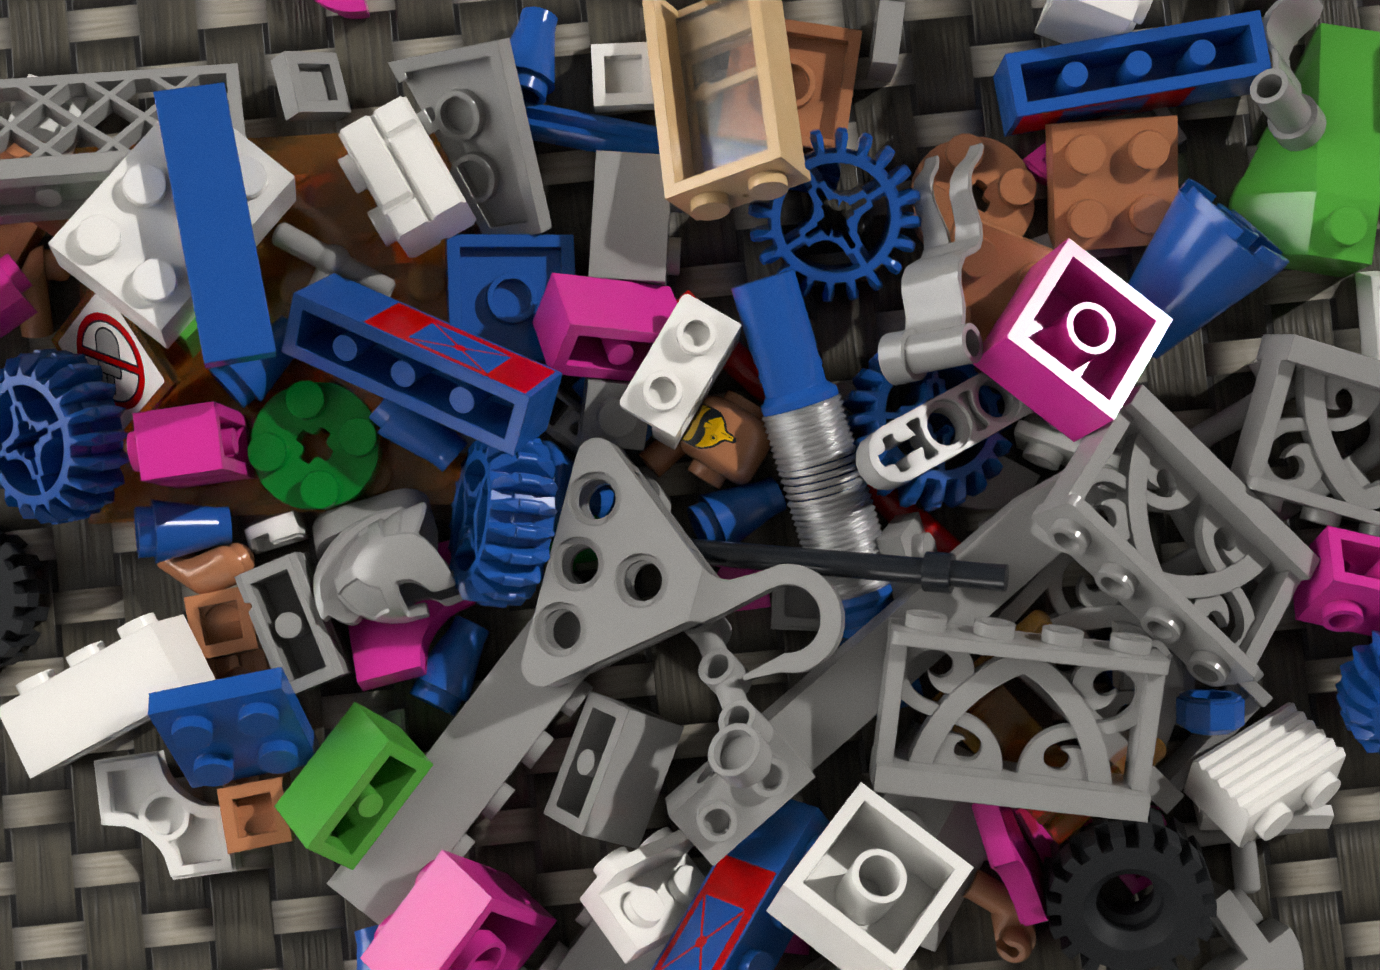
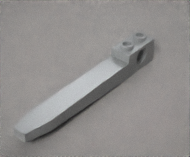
M1063 471L1013 498L950 552L954 553L956 560L1008 564L1009 581L1006 592L954 587L953 592L947 594L924 592L921 584L911 585L837 648L825 663L809 672L761 713L771 723L773 728V736L769 743L772 751V762L770 771L765 778L750 787L736 788L726 783L710 767L707 761L665 797L668 815L713 866L813 780L815 775L812 771L877 715L889 617L906 618L907 610L921 609L945 614L947 616V623L974 626L975 618L990 616L1062 552L1051 543L1048 534L1031 516L1037 506L1044 503ZM1093 484L1085 497V501L1093 507L1101 502L1105 496ZM933 649L919 653L908 667L907 673L910 684L917 680L927 671V668L929 669L946 653Z

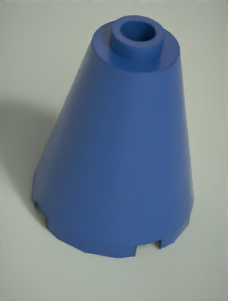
M1190 178L1179 188L1128 282V285L1173 319L1151 356L1155 359L1167 353L1276 276L1289 263L1287 258L1281 256L1283 252L1262 232L1234 209L1230 211L1220 203L1214 205L1212 202L1217 196Z

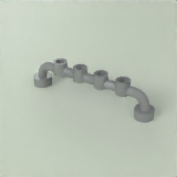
M644 476L669 511H671L672 503L669 495L653 478ZM723 617L712 624L701 623L684 632L698 645L702 656L698 668L700 679L717 695L722 707L718 719L720 731L714 736L709 745L708 762L710 767L726 783L736 788H746L765 778L770 771L772 751L769 743L773 736V728L771 723L746 697L752 680H743V675L749 673V670L726 647L732 634V627L729 621Z

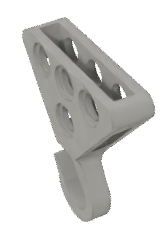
M596 437L586 440L579 447L550 552V559L547 563L522 657L521 670L524 678L534 686L562 687L698 624H712L775 590L787 586H796L808 591L819 606L821 623L816 637L804 649L797 652L784 653L743 675V680L750 681L780 673L799 674L819 667L834 654L844 634L845 611L842 600L834 586L819 573L801 565L779 564L763 571L731 580L720 578L625 450L606 439ZM611 485L615 492V505L607 516L595 519L591 514L589 506L591 496L599 487ZM591 548L597 555L598 569L590 581L580 584L573 573V562L581 551ZM654 564L661 573L662 585L655 597L643 601L635 591V577L644 566ZM572 612L580 621L581 634L578 641L572 647L566 649L557 639L556 627L562 616Z

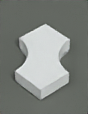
M164 750L103 758L94 761L101 825L125 826L148 837L163 854L173 880L232 872L242 868L240 852L231 854L227 852L220 806L202 801L184 790L171 774L166 763Z

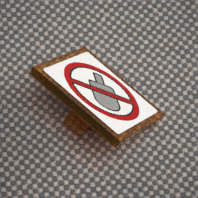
M90 289L51 339L58 351L67 350V352L69 351L73 354H84L88 364L101 366L103 382L115 384L116 386L113 397L115 405L126 408L120 419L122 429L128 433L134 431L132 413L157 410L182 381L163 353L167 348ZM127 438L123 440V444L127 443Z

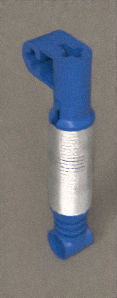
M791 269L732 287L731 291L744 334L766 397L761 406L763 415L761 420L765 422L763 427L767 428L765 433L769 434L767 439L771 441L769 445L773 447L771 452L775 453L773 455V458L776 459L774 464L778 465L776 470L780 471L778 475L782 477L780 483L785 485L783 491L787 492L785 498L789 499L787 505L791 508L790 513L793 514L792 520L795 521L793 525L797 527L795 531L799 533L797 538L801 539L799 544L803 545L802 548L880 554L876 539L883 531L880 530L879 518L876 517L877 512L874 511L876 506L872 505L874 500L870 499L872 496L869 493L870 488L867 487V483L858 472L856 453L849 456L857 449L856 445L853 444L855 438L851 437L854 432L850 431L852 426L848 425L850 420L846 418L848 414L844 412L846 407L842 406L844 401L841 400L842 395L839 394L837 385L826 380L822 367L823 362L816 347L817 343L795 270ZM823 576L838 592L845 611V628L842 637L845 639L840 642V646L894 601L891 584L887 581ZM918 678L911 685L919 694L924 696ZM901 699L900 709L908 707L909 705Z

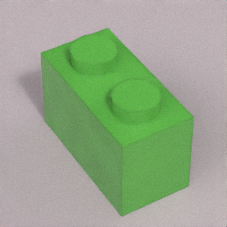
M354 701L274 807L306 849L354 870L434 764L398 725Z

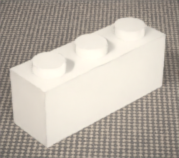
M154 612L142 615L117 629L121 637L117 642L108 647L105 646L103 641L90 644L66 657L70 668L56 675L53 669H48L16 685L20 696L0 706V718L30 779L66 766L150 721L148 716L149 693L216 680L184 614L160 621L157 620Z

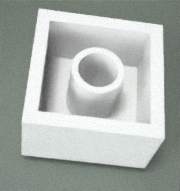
M860 782L784 882L766 911L841 970H903L974 867Z

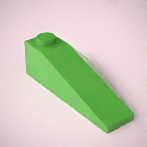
M1320 23L1316 27L1293 73L1301 84L1302 94L1312 97L1324 112L1327 123L1325 132L1313 146L1301 151H1290L1283 148L1277 142L1267 126L1256 145L1258 148L1244 176L1239 179L1230 197L1228 209L1230 211L1232 209L1237 211L1283 252L1281 256L1289 260L1284 269L1345 278L1372 265L1380 208V32Z

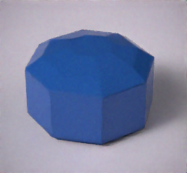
M1187 690L1176 697V723L1194 734L1205 736L1230 734L1245 725V699L1241 695L1227 690Z

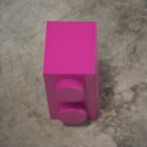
M552 272L533 319V325L548 367L562 372V375L631 381L676 307L677 301L670 286Z
M214 401L132 413L134 431L129 432L127 435V452L133 470L135 472L140 471L141 481L182 489L255 478L254 468L248 458L250 438L246 414Z

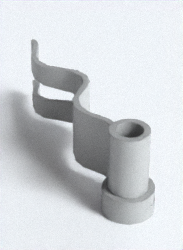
M1277 0L1265 13L1262 21L1267 47L1272 54L1273 68L1261 72L1254 78L1250 86V95L1268 117L1269 131L1283 148L1290 151H1301L1313 146L1319 141L1326 129L1327 123L1324 112L1312 97L1302 94L1301 84L1291 70L1289 60L1295 42L1309 31L1320 18L1323 9L1322 0Z
M983 143L969 147L967 155L954 169L950 179L949 197L956 226L954 242H951L950 233L936 203L933 190L934 177L939 169V156L926 158L922 171L915 179L913 189L919 191L920 200L913 205L917 216H920L922 219L920 227L923 233L924 251L920 259L905 268L901 279V293L906 316L905 330L883 335L878 346V360L881 371L886 380L892 385L923 380L927 372L978 363L982 358L983 342L981 334L974 324H965L966 304L962 287V266L966 257L976 253L981 248L983 241V227L972 193L971 179L973 169L982 156Z

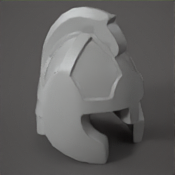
M422 502L406 509L400 506L370 514L347 527L330 543L318 562L313 580L315 604L321 619L328 622L331 618H334L350 626L358 625L362 618L380 623H407L430 617L428 604L425 602L416 604L419 601L435 600L445 606H451L463 601L459 590L455 588L454 571L450 570L449 564L437 552L438 528L435 517L427 503Z

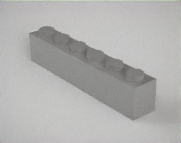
M574 574L576 580L580 584L586 583ZM572 612L562 616L556 627V636L559 643L568 649L578 641L581 634L580 621ZM533 617L426 754L427 758L434 765L354 870L341 865L327 882L328 886L378 925L397 910L415 886L416 877L421 869L434 860L442 849L461 857L466 855L475 843V840L466 834L481 814L492 821L515 791L506 783L521 762L529 769H532L554 740L551 735L545 732L547 727L560 711L571 718L589 692L594 688L584 680L587 676L562 687H538L530 684L524 678L521 670V661Z

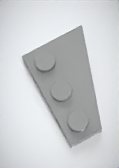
M510 38L388 62L398 82L406 81L422 111L416 115L427 134L431 135L434 133L451 162L450 174L473 212L482 234L532 235L551 229L552 223Z

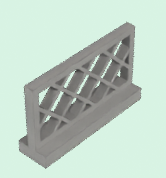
M238 63L0 79V102L23 101L30 106L11 122L0 116V154L14 143L32 154L26 158L0 159V225L70 219L130 153L131 150L129 148L146 135L158 122L155 104L143 112L126 102L136 93L224 82L225 87L228 89L227 98L233 128L246 137ZM88 96L96 101L94 105L79 117L60 107L71 97ZM112 112L131 123L113 139L94 128ZM46 117L65 127L47 143H43L27 133ZM81 138L100 149L92 153L62 155Z

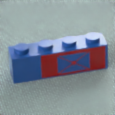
M1256 10L1008 53L1003 57L993 79L1004 137L1042 131L1045 130V124L1100 120L1131 113L1151 112L1153 109L1164 107L1174 108L1249 95L1250 86L1254 78L1272 67L1261 12Z
M336 273L293 293L281 351L511 456L516 455L517 451H521L526 447L528 441L531 439L532 441L547 430L563 374L560 371Z
M790 799L716 865L712 866L651 970H774L794 933L766 910L784 882L829 825L830 821L819 808Z

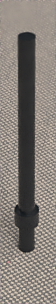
M690 538L709 565L715 567L763 571L779 564H795L807 567L822 576L921 584L924 592L951 594L954 587L1006 592L1009 581L1008 564L956 560L954 553L926 551L924 557Z

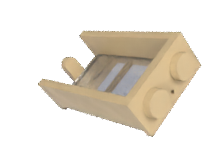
M642 0L665 199L697 221H711L725 217L732 208L755 200L766 201L780 198L788 192L789 188L811 181L810 171L805 167L782 0H702L680 10H676L666 0Z

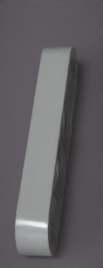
M981 372L881 426L860 442L856 451V466L860 476L867 484L879 490H892L1034 411L985 373ZM981 386H991L1001 394L1005 403L1002 417H992L981 408L978 400V392ZM931 413H940L952 422L955 429V439L952 445H942L936 442L930 435L927 428V420ZM909 439L915 451L906 455L895 464L884 467L880 462L879 455Z

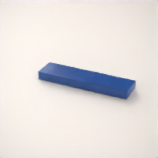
M225 83L154 91L155 105L205 368L277 357Z

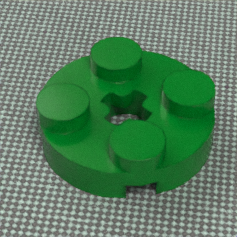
M299 381L290 388L282 390L273 396L258 414L248 446V458L256 469L258 478L263 486L283 503L303 510H328L355 501L372 485L382 463L381 435L377 434L379 431L378 425L368 418L373 411L354 393L333 383ZM322 429H326L331 434L326 442L327 446L333 450L331 457L327 460L315 457L309 464L303 458L306 448L301 442L307 433L317 435Z

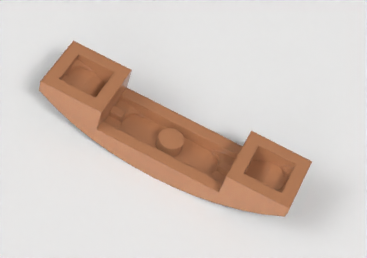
M238 587L184 597L188 624L216 680L271 669L248 613L252 605L251 603H244ZM290 771L281 774L267 773L232 780L223 785V788L217 789L228 854L295 840V833L274 807L291 785Z

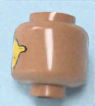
M727 390L723 398L713 395L706 397L680 440V447L683 452L693 459L687 470L719 490L725 480L739 485L749 483L772 447L769 445L771 441L767 439L769 434L765 433L767 428L763 427L765 422L761 420L763 417L761 408L730 390Z

